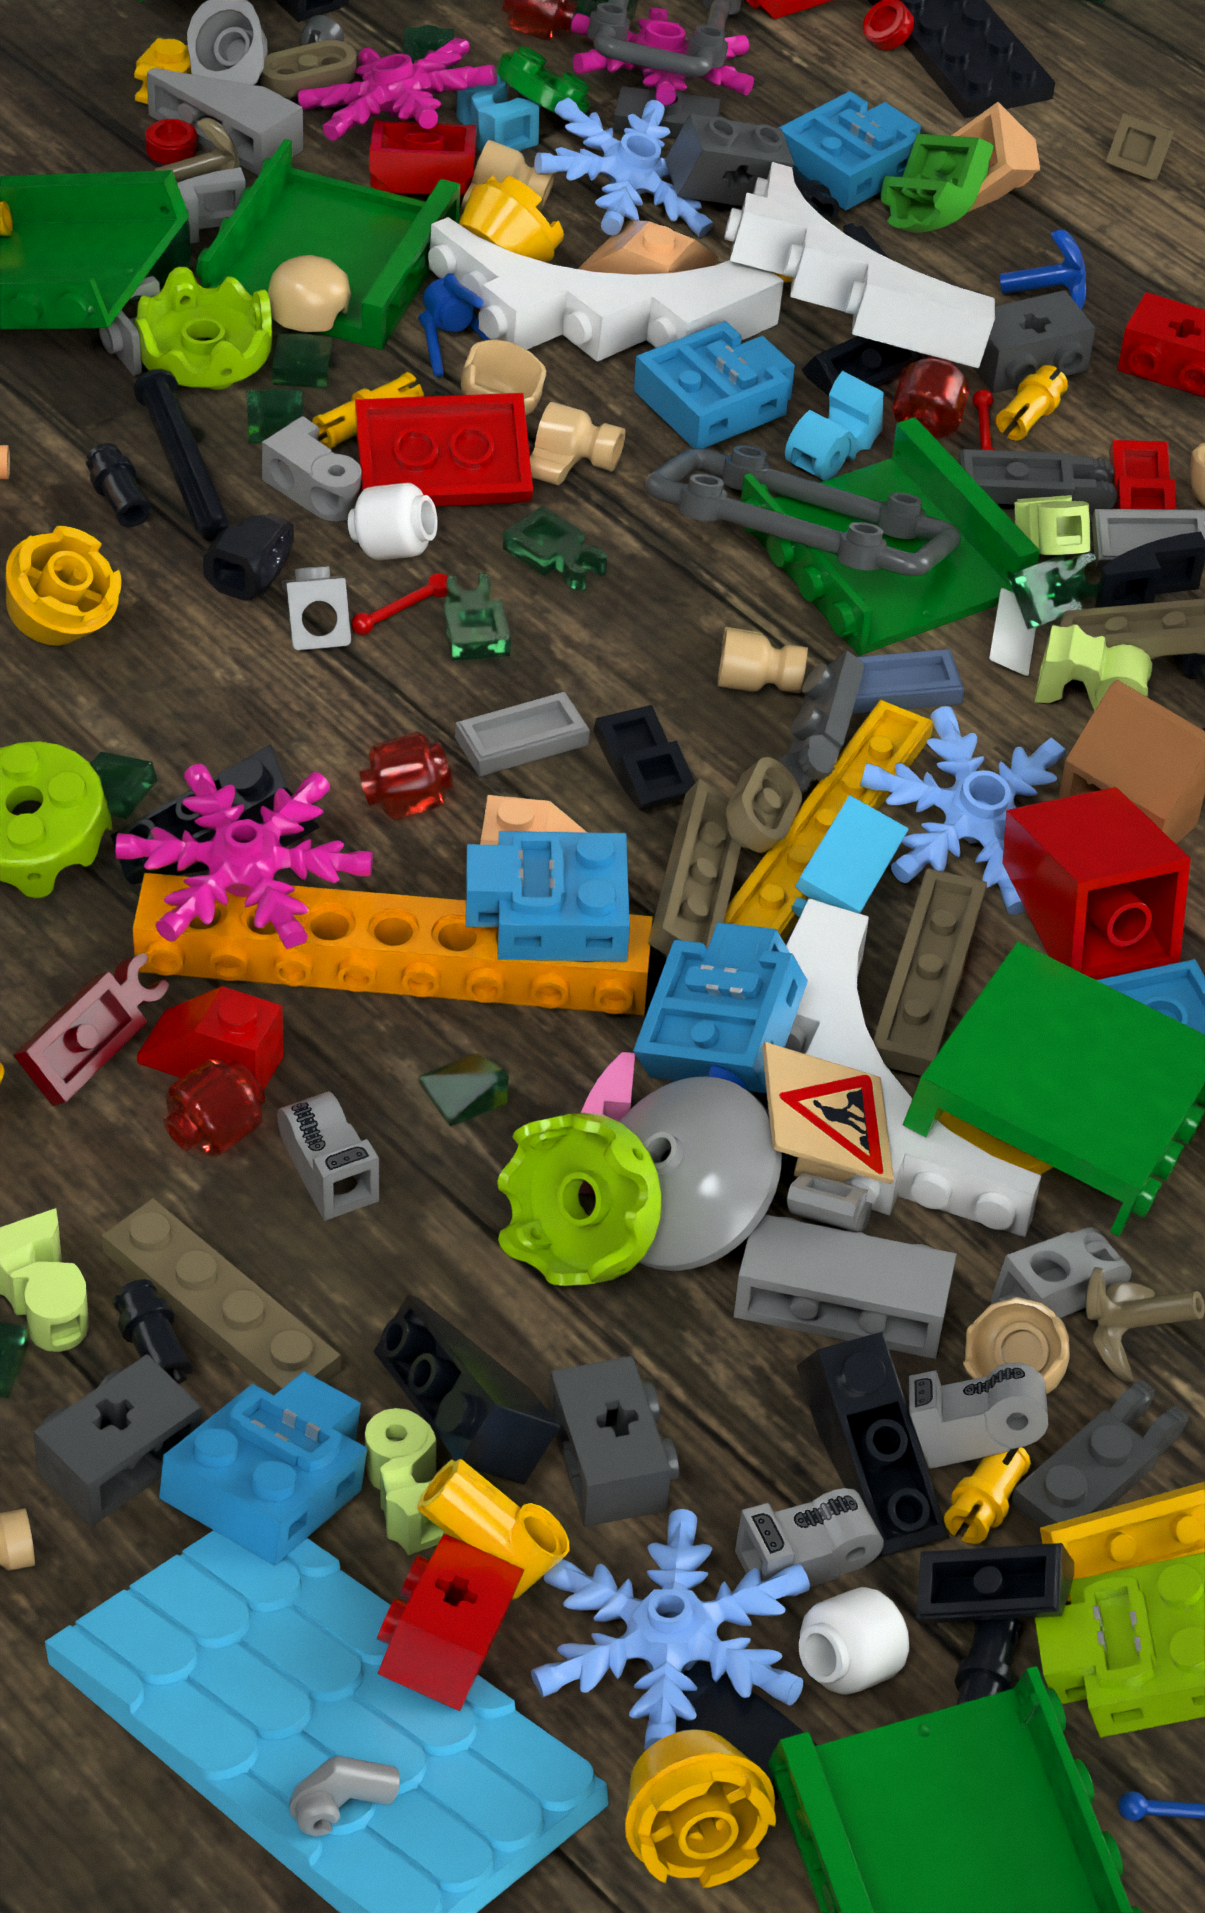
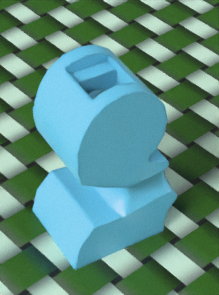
M498 75L496 85L470 87L465 91H456V117L463 125H477L476 142L479 151L483 150L488 140L498 142L518 151L539 145V105L523 98L507 101V83Z
M842 371L829 393L828 419L811 410L805 413L788 438L785 448L786 460L824 481L833 478L841 469L846 458L854 461L856 454L860 450H869L876 437L882 432L883 391Z

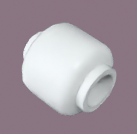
M412 483L368 487L361 492L357 498L355 508L349 512L348 530L351 539L355 543H359L363 552L373 560L414 557L422 554L429 541L433 540L436 536L437 512L432 499L428 495H423L422 491Z
M867 1587L853 1589L815 1604L804 1616L800 1630L799 1655L804 1668L812 1678L826 1689L842 1695L860 1692L893 1678L905 1665L909 1652V1634L903 1615L887 1596L879 1590Z

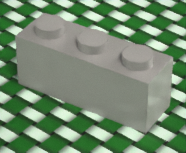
M764 1215L757 1227L748 1236L738 1276L734 1318L845 1341L883 1332L889 1350L936 1359L957 1253L933 1249L923 1244H908L868 1236L858 1231H844L804 1223L790 1217Z

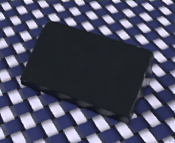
M856 336L815 355L802 368V372L808 380L829 396L835 380L842 371L877 388L922 367L925 362L919 352Z
M1062 1543L921 1552L916 1620L919 1624L1062 1616L1074 1577V1561Z

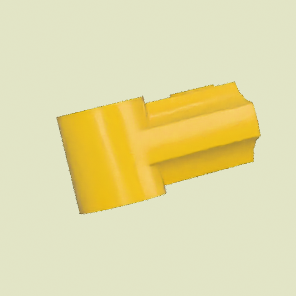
M462 1459L457 1461L450 1460L436 1473L429 1486L421 1494L416 1508L449 1536L524 1569L513 1599L519 1598L569 1552V1540L566 1531L548 1510L533 1503L524 1504L522 1507H519Z

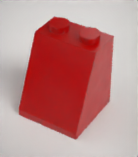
M1117 787L1006 810L1002 864L1049 957L1095 980L1180 962L1191 858Z

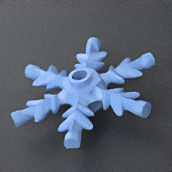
M570 98L557 103L555 113L563 120L570 122L565 125L567 132L584 139L583 144L585 146L604 152V156L601 157L586 149H580V153L559 147L555 149L557 156L551 153L538 152L534 162L535 171L538 174L567 172L566 178L568 181L576 180L588 173L591 181L598 174L606 176L610 184L602 187V191L607 194L595 201L598 207L607 209L601 222V228L606 234L617 235L622 229L625 217L630 220H639L635 205H643L640 195L644 193L654 195L655 206L664 203L667 216L671 222L677 221L680 217L699 238L704 237L713 226V222L706 215L697 212V210L702 208L699 201L677 196L674 185L662 180L664 176L670 179L671 176L665 158L660 157L661 148L665 145L660 139L670 134L669 128L658 126L665 112L664 105L656 100L647 102L643 110L642 119L635 114L628 115L629 124L632 129H624L625 135L621 141L613 138L612 127L605 131L603 130L600 118L596 112L591 113L587 117Z
M940 707L932 712L930 718L941 739L930 738L926 742L936 754L946 760L937 763V766L943 772L956 777L955 784L952 787L940 788L928 772H926L922 781L910 768L902 763L895 764L897 775H893L879 766L866 763L862 775L861 787L892 793L886 799L888 805L898 806L918 801L916 812H922L934 805L942 809L946 815L944 824L934 822L922 823L921 826L928 833L912 834L903 838L902 843L912 850L891 864L892 873L899 881L908 883L929 863L934 870L943 872L947 863L948 850L956 857H960L959 839L963 838L969 844L981 843L984 848L976 857L975 863L988 862L982 881L987 882L986 888L998 883L1008 914H1021L1026 910L1002 864L1006 810L1017 808L1014 804L1015 795L1034 796L1038 792L1032 786L1046 785L1057 781V777L1053 773L1046 771V769L1064 758L1066 749L1051 737L1029 757L1022 747H1016L1012 755L1011 769L1000 761V775L991 771H976L984 761V756L972 758L977 744V735L970 733L962 737L952 707Z
M677 1509L669 1515L667 1529L668 1544L664 1545L656 1542L648 1545L651 1557L661 1570H648L647 1574L662 1590L653 1589L643 1600L634 1598L632 1582L629 1578L618 1589L613 1576L603 1564L596 1565L593 1576H589L574 1564L562 1559L544 1575V1581L559 1590L574 1593L563 1602L564 1607L577 1611L599 1610L593 1618L594 1621L606 1622L623 1619L627 1625V1630L619 1638L602 1633H592L591 1635L596 1645L579 1643L560 1645L557 1651L567 1660L564 1662L547 1663L532 1669V1680L542 1698L557 1692L565 1684L580 1679L581 1692L588 1693L598 1684L609 1668H611L616 1678L619 1679L627 1660L635 1658L645 1660L646 1665L652 1672L641 1677L634 1685V1688L648 1691L642 1695L629 1712V1716L634 1719L649 1716L645 1735V1750L658 1740L676 1733V1716L687 1721L696 1718L697 1714L694 1707L682 1691H697V1687L692 1680L683 1674L684 1671L690 1670L697 1661L710 1662L712 1678L715 1683L726 1671L735 1690L743 1698L750 1697L753 1685H757L773 1698L791 1706L801 1694L803 1679L788 1671L771 1667V1665L777 1663L782 1658V1654L770 1649H745L750 1643V1638L739 1637L721 1641L716 1631L717 1627L724 1621L740 1626H752L747 1615L778 1616L783 1614L786 1609L776 1599L785 1596H797L809 1591L810 1584L807 1574L801 1564L797 1563L781 1570L768 1580L761 1581L760 1569L753 1568L744 1576L733 1592H731L724 1581L720 1586L716 1600L701 1601L691 1589L701 1584L708 1576V1572L695 1570L710 1555L712 1547L707 1544L693 1546L697 1528V1517L692 1511Z

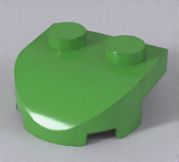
M917 134L903 177H884L881 201L890 207L891 214L886 221L891 226L904 232L918 233L940 229L959 220L970 210L978 196L981 184L988 174V163L994 145L976 137Z

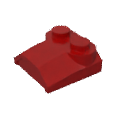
M374 120L369 150L370 186L374 189L411 197V193L431 194L439 180L444 179L460 183V200H462L463 194L467 192L474 176L477 125L436 124L430 129H425L418 123Z

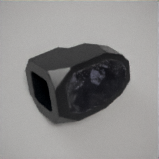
M269 513L267 515L250 516L237 526H228L216 536L203 555L204 577L218 592L243 601L265 593L280 574L290 554L294 542V524L275 514Z

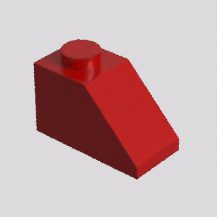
M224 986L216 988L165 1010L138 1052L137 1064L257 1103L283 1059L282 1005Z

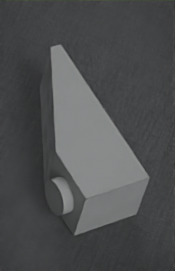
M153 68L147 72L149 116L159 121L163 119H179L191 124L197 131V142L211 150H214L215 145L197 126L196 122L203 118L214 119L230 135L238 152L240 166L258 176L260 175L264 160L267 157L272 158L284 139L292 141V157L303 151V107L263 86Z

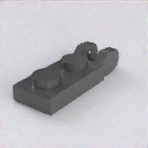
M963 449L959 453L958 463L996 504L1014 505L1017 499L1072 495V501L1089 503V513H1093L1095 509H1111L1113 506L1115 507V502H1117L1116 488L1112 484V479H1114L1113 465H1111L1110 461H1106V458L1100 459L1098 457L1094 459L1087 456H1071V453Z
M848 650L828 665L824 663L819 664L806 678L802 687V692L805 693L802 709L791 726V733L794 737L790 751L778 760L795 777L802 795L811 787L809 784L812 780L815 781L817 779L821 781L832 774L840 748L845 741L864 670L863 662Z
M1142 1379L1138 1380L1130 1389L1128 1388L1119 1396L1110 1411L1104 1409L1014 1489L1011 1503L1040 1527L1108 1509L1155 1467L1157 1458L1183 1433L1189 1421V1415L1176 1405L1172 1406L1153 1422L1142 1438L1129 1426L1147 1411L1156 1390Z

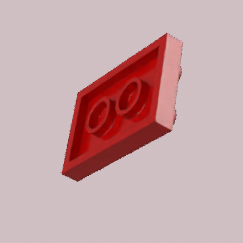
M523 393L355 399L358 459L362 471L361 492L373 486L412 483L422 491L423 495H428L432 499L435 507L532 502L533 483Z

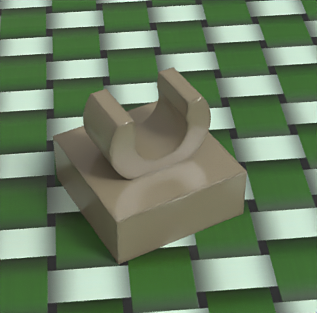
M1123 113L1106 163L1148 179L1157 180L1175 131L1132 114Z

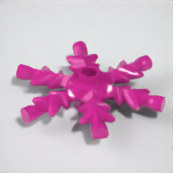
M651 7L648 12L649 19L641 18L637 21L641 28L640 34H633L630 30L628 31V42L680 54L686 53L688 40H685L686 31L679 23L668 22L666 9ZM577 13L572 20L571 31L581 36H587L590 18ZM745 35L725 38L728 42L727 60L748 53L749 41ZM591 49L588 53H577L573 57V68L578 74L599 70H607L609 73H614L620 68L632 70L633 67L642 70L645 77L643 84L648 87H656V99L663 105H670L675 101V90L684 91L687 89L683 81L685 79L683 75L606 58L595 49ZM728 65L720 68H711L706 75L693 77L695 79L701 78L714 87L721 85L746 96L751 92L754 84L753 76L737 72L735 67Z
M454 38L437 51L429 50L424 59L415 60L414 64H412L411 57L407 54H393L380 58L374 49L368 47L359 52L358 61L362 66L357 67L355 72L358 76L362 77L363 82L331 84L329 87L302 89L298 92V101L303 110L318 107L328 109L348 105L334 112L332 120L323 125V132L331 141H336L356 125L365 126L369 117L380 115V111H388L390 116L398 117L402 121L414 117L420 126L430 129L438 122V114L435 109H438L441 105V102L434 99L431 93L465 91L470 87L496 85L497 72L494 64L474 68L465 66L447 70V68L460 63L462 56L469 52L470 45L467 39Z
M194 764L185 771L184 779L196 796L183 799L182 804L192 812L202 816L195 820L196 824L216 831L215 836L211 840L198 842L190 832L185 830L182 840L158 827L151 829L153 839H144L133 834L118 833L116 839V859L132 860L149 857L144 864V867L148 870L159 869L178 862L177 871L185 870L196 862L205 863L209 867L208 875L192 876L185 879L184 883L190 886L189 888L175 891L164 898L165 903L170 906H177L156 922L157 931L168 941H175L196 916L204 924H210L214 917L215 900L223 905H228L227 891L235 896L247 897L245 907L258 904L254 917L255 927L263 928L269 922H272L281 942L288 949L307 941V933L294 915H303L309 909L299 900L287 895L295 891L294 887L287 883L273 880L276 872L281 869L291 868L299 878L306 880L308 870L321 879L333 884L339 881L336 871H344L360 877H371L373 852L355 851L346 854L339 853L344 847V843L339 840L331 841L312 849L311 839L303 841L292 849L283 847L280 844V836L303 832L304 827L299 825V823L313 820L323 814V809L311 804L320 800L330 790V785L327 779L317 772H312L300 784L292 796L284 789L279 788L274 795L273 811L261 806L260 812L264 822L259 824L250 819L237 821L244 811V805L240 804L231 807L235 796V787L233 785H226L217 790L206 766Z

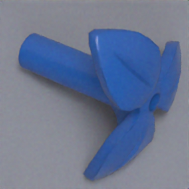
M1056 230L1050 233L1065 257L1061 264L1000 273V285L1003 295L1064 285L1069 289L1071 298L1082 310L1086 300L1085 264L1078 243L1065 230Z

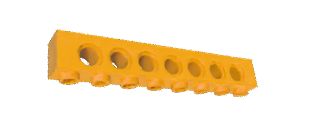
M144 873L133 924L134 956L145 953L149 958L146 964L140 967L138 972L281 984L293 987L328 988L353 992L409 995L421 998L432 997L481 1003L537 1006L549 1009L584 1010L609 1014L644 1016L650 955V944H648L652 929L653 916L629 914L630 929L627 962L498 960V927H466V900L292 886L295 888V891L287 895L299 900L309 909L303 915H294L308 936L307 941L303 944L286 949L272 922H269L263 928L255 927L254 917L258 904L245 907L247 897L235 896L227 891L228 905H223L215 900L214 917L210 924H204L196 916L175 941H168L157 931L156 922L167 912L177 907L165 903L164 898L175 891L189 888L190 886L184 883V880L189 877Z

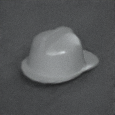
M207 0L201 4L192 16L187 31L192 74L255 85L264 68V57L267 56L268 50L267 38L261 28L254 6L247 0Z

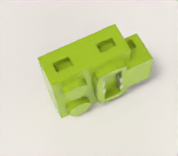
M1205 1552L1072 1580L1069 1591L1071 1605L1065 1606L1062 1616L1035 1618L1043 1675L1048 1688L1051 1687L1055 1690L1062 1704L1087 1699L1088 1709L1100 1738L1205 1717Z

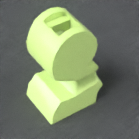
M1072 495L1017 499V502H1014L1015 524L1040 550L1039 554L1063 555L1090 552L1089 503L1072 501Z
M1052 625L1040 667L1034 703H1051L1062 699L1064 686L1072 679L1084 683L1094 711L1109 686L1116 680L1148 697L1147 682L1152 674V661L1146 652L1133 645L1122 644L1108 648L1106 647L1105 637L1099 636L1094 638L1086 635L1078 625L1069 627Z
M56 1208L0 1227V1294L8 1299L16 1315H26L29 1337L36 1346L46 1351L61 1352L79 1345L87 1336L89 1313L86 1282L81 1271L75 1263L61 1262Z
M400 1408L383 1410L374 1415L366 1426L365 1447H367L365 1469L368 1480L375 1488L380 1490L381 1509L384 1511L386 1519L387 1538L398 1542L409 1556L438 1545L445 1533L416 1509L421 1494L436 1475V1438L430 1424L428 1425L418 1414Z

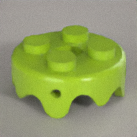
M178 267L169 273L165 286L159 294L153 297L143 295L138 302L134 326L140 335L141 362L149 371L154 369L170 371L175 376L178 385L213 390L228 388L233 383L242 381L256 373L265 364L271 352V305L269 295L265 289L254 292L252 296L233 277H226L222 284L216 288H203L197 283L190 269Z
M41 741L20 742L0 748V881L16 886L28 897L42 898L48 896L53 891L56 876L62 869L72 864L89 866L93 863L97 856L104 831L112 830V820L100 778L87 760L77 752L59 744ZM33 800L42 803L41 807L32 814L25 813L17 816L11 813L18 804L24 801Z
M585 1112L534 1121L518 1128L512 1136L518 1144L516 1153L501 1171L497 1180L499 1190L508 1197L512 1208L511 1222L500 1231L498 1237L502 1250L509 1257L527 1262L536 1267L544 1274L546 1280L553 1285L595 1284L614 1280L632 1270L646 1255L655 1239L661 1218L662 1196L657 1170L650 1153L638 1136L619 1121L602 1114ZM584 1181H587L592 1186L596 1197L595 1208L590 1216L585 1213V1210L579 1203V1189Z

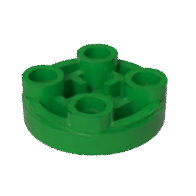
M520 45L519 49L514 50L513 53L506 52L501 55L495 66L497 75L517 92L555 113V107L558 102L570 98L577 104L579 110L586 115L590 108L589 100L586 97L590 86L582 79L566 71L559 77L544 68L547 60L542 55L523 45Z

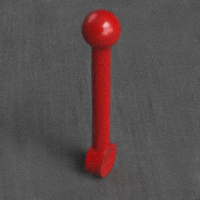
M986 389L976 391L972 397V403L978 409L981 450H994L991 447L989 408L992 406L994 399L992 393Z
M442 573L433 574L428 579V585L370 614L364 612L357 613L351 621L353 631L361 636L367 635L373 630L374 624L432 595L436 597L447 596L451 591V579Z

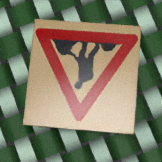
M764 1042L762 1052L773 1150L797 1157L794 1176H799L802 1172L844 1183L850 1178L860 1175L892 1184L894 1175L881 1077Z

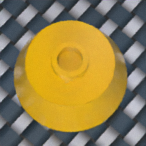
M491 175L484 184L475 185L458 223L476 236L497 246L545 263L553 260L554 250L564 237L560 222L553 221L549 225L546 218L536 208L542 201L541 197L527 185L509 175L502 182H498L494 175Z
M56 526L52 533L36 536L30 535L12 550L6 564V607L15 626L26 636L46 645H66L100 629L114 616L121 590V574L119 569L113 573L109 562L99 553L98 550L102 544L96 538L72 527Z
M686 1730L668 1735L645 1750L632 1770L625 1822L627 1842L632 1852L645 1864L648 1871L663 1883H666L667 1875L677 1878H699L702 1888H710L727 1883L747 1872L759 1861L760 1857L756 1847L766 1835L768 1826L775 1827L776 1825L774 1811L775 1795L772 1783L758 1765L729 1741L716 1733L705 1730Z

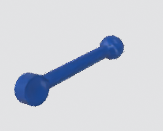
M1135 1791L1124 1793L1118 1800L1120 1815L1129 1821H1139L1145 1815L1205 1819V1804L1147 1800L1141 1793Z

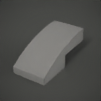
M241 167L207 173L177 183L189 218L168 246L200 242L199 229L219 227L225 217H231L238 207L241 195L246 188L245 177Z
M802 1172L790 1185L787 1196L788 1209L792 1215L853 1232H863L867 1228L872 1209V1203L866 1202L867 1189Z

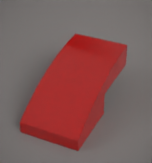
M1113 440L1109 456L1114 470L1112 484L1117 492V502H1115L1114 508L1176 510L1175 479H1170L1168 442Z

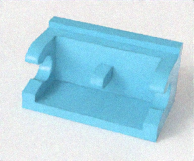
M849 795L801 874L795 888L808 898L860 914L909 828ZM798 897L792 905V910L800 918L807 900Z

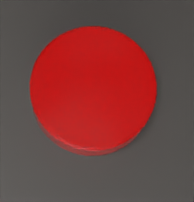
M882 0L867 12L863 21L864 35L875 48L882 51L892 50L902 45L909 38L914 28V17L900 0Z
M163 119L153 123L146 130L147 155L158 163L168 165L195 157L197 154V131L191 124L183 120Z

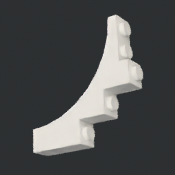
M772 162L767 179L757 177L753 194L746 193L742 210L731 209L724 235V240L733 242L730 261L791 277L790 297L853 314V335L979 368L995 320V298L953 286L914 271L878 254L847 236L824 219L804 199L794 182L792 167Z
M449 217L431 224L428 268L439 278H444L449 273L454 274L462 285L483 299L484 304L479 308L478 329L488 338L512 342L526 350L563 334L573 344L577 345L598 362L646 340L655 348H658L724 321L729 323L741 335V341L778 324L784 280L771 271L729 260L715 266L676 273L633 275L591 272L552 265L513 253L476 236Z
M809 898L786 945L789 952L793 953L808 982L785 1048L881 1077L894 1175L892 1184L856 1175L844 1183L867 1189L866 1202L872 1203L871 1210L886 1215L891 1214L897 1198L901 1197L917 1202L926 1208L939 1209L982 1223L992 1229L1004 1230L1025 1237L1033 1218L1041 1175L988 1154L948 1130L939 1121L936 1122L927 1137L902 1125L912 1097L884 1064L866 1028L857 991V977L863 961L869 917Z

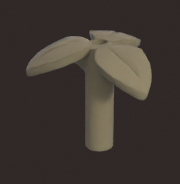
M203 118L198 120L196 124L215 145L214 150L155 168V171L173 170L178 183L207 173L239 168L240 161L237 149L225 128L214 119Z
M1094 1267L1086 1290L1087 1318L1089 1320H1098L1099 1324L1093 1336V1343L1109 1369L1126 1383L1134 1380L1121 1343L1122 1335L1128 1329L1197 1320L1204 1317L1205 1304L1201 1293L1198 1291L1154 1297L1155 1292L1153 1289L1127 1281L1109 1284L1107 1289H1105L1103 1268Z

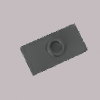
M621 86L614 113L613 130L624 132L625 128L632 129L629 124L628 115L635 114L642 119L643 110L647 102L650 100L657 101L656 90ZM675 91L676 99L672 104L664 105L665 112L658 126L669 128L670 134L666 137L677 138L689 114L719 117L721 99L681 94Z

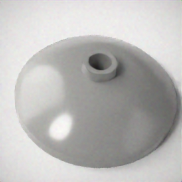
M716 1077L681 1079L648 1094L620 1120L621 1123L638 1136L650 1153L658 1173L662 1195L661 1218L655 1239L639 1263L667 1271L697 1268L728 1254L753 1232L766 1214L775 1195L780 1178L782 1153L772 1148L768 1110L750 1092L738 1084ZM671 1150L667 1159L662 1162L664 1156Z

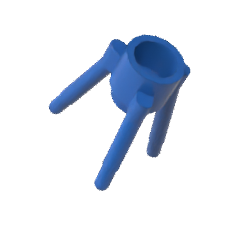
M452 273L432 282L426 288L423 294V305L426 311L418 316V321L425 330L433 375L437 378L442 377L444 374L437 328L450 332H459L470 326L484 341L491 340L478 329L479 317L474 312V307L481 308L483 306V299L462 285Z

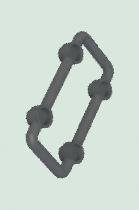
M608 0V2L598 4L597 10L593 11L590 15L587 36L594 41L595 50L606 58L687 77H701L706 75L711 68L724 66L728 42L725 40V32L723 30L728 14L739 13L743 0H703V5L709 9L705 24L697 26L695 33L689 36L685 54L628 42L627 36L630 20L626 17V8L629 0Z
M735 446L732 454L729 456L707 449L691 448L681 452L650 472L644 481V487L650 496L679 506V512L689 518L701 521L725 520L835 554L840 563L859 570L884 569L905 576H920L929 572L953 552L961 541V534L958 528L946 521L926 516V512L921 508L922 500L915 495L894 492L889 494L888 501L886 502L873 500L771 469L768 462L765 461L766 453L752 446ZM693 471H703L722 477L721 480L708 474H693L690 476L689 483L683 484L678 482ZM751 473L760 484L766 485L769 492L877 524V526L870 523L854 522L849 524L848 531L843 533L729 498L726 491L723 490V485L742 490L743 475ZM884 533L900 539H916L920 537L930 541L917 552L909 553L887 546L886 541L882 537Z

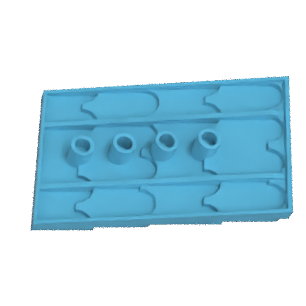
M213 1530L184 1549L182 1555L173 1556L131 1584L129 1590L123 1589L76 1620V1625L73 1627L71 1625L67 1626L45 1641L48 1662L55 1670L340 1913H477L609 1806L607 1783L594 1775L592 1765L516 1711L513 1699L479 1675H477L461 1711H458L377 1674L389 1646L377 1640V1635L391 1605L340 1570L339 1560L308 1538L274 1566ZM343 1756L397 1768L400 1776V1786L398 1794L391 1804L382 1805L349 1799L339 1808L340 1819L337 1823L331 1822L333 1829L326 1835L310 1836L303 1833L299 1829L297 1821L290 1815V1799L295 1786L331 1757Z

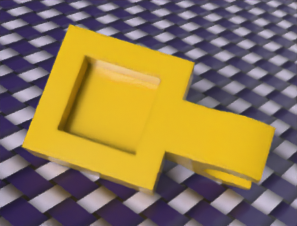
M156 39L136 61L134 78L142 80L143 84L135 95V101L148 104L147 72L153 68L192 74L188 45H184L183 42L176 39Z

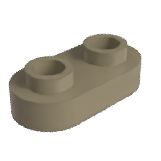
M323 40L271 53L264 57V68L260 75V85L291 100L298 97V92L302 89L329 87L331 84L348 83L356 76V51L345 42Z
M763 757L741 775L727 804L728 832L732 839L743 848L759 853L767 852L786 837L802 802V793L795 777L782 763L770 757Z

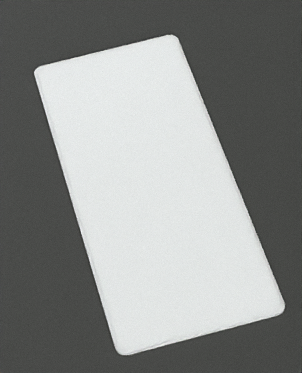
M1001 588L989 659L1028 676L1039 605L1004 588Z

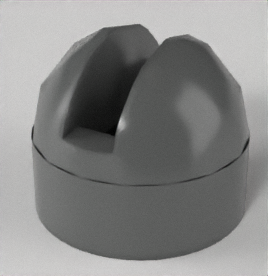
M315 15L309 19L304 27L300 43L302 46L323 40L344 41V32L337 22L327 16Z

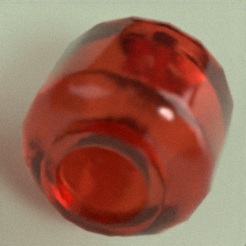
M504 0L501 10L508 13L507 20L512 28L543 40H549L555 36L558 28L568 31L578 2L573 0Z
M928 357L910 363L901 373L894 397L892 413L895 421L899 423L916 417L925 428H928L927 430L935 439L952 435L960 427L970 389L967 378L954 363L946 359Z
M413 732L376 743L369 751L368 760L370 768L359 771L362 787L369 806L381 803L384 812L394 820H401L441 807L446 798L445 790L454 788L450 767L441 742L431 743L430 739L421 732Z
M209 1058L173 1083L167 1090L165 1099L169 1116L164 1118L163 1123L172 1140L182 1150L189 1151L195 1148L206 1156L218 1157L254 1132L261 1124V1105L266 1102L265 1094L255 1076L239 1061L233 1060L231 1063H228L223 1059Z

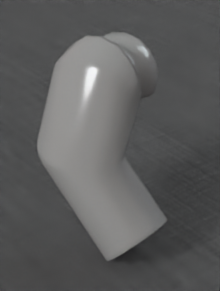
M343 1756L331 1757L295 1786L290 1799V1815L297 1821L298 1827L303 1833L310 1836L326 1835L333 1829L331 1822L337 1823L340 1819L339 1808L349 1799L382 1805L391 1804L395 1800L400 1786L399 1771L396 1767Z

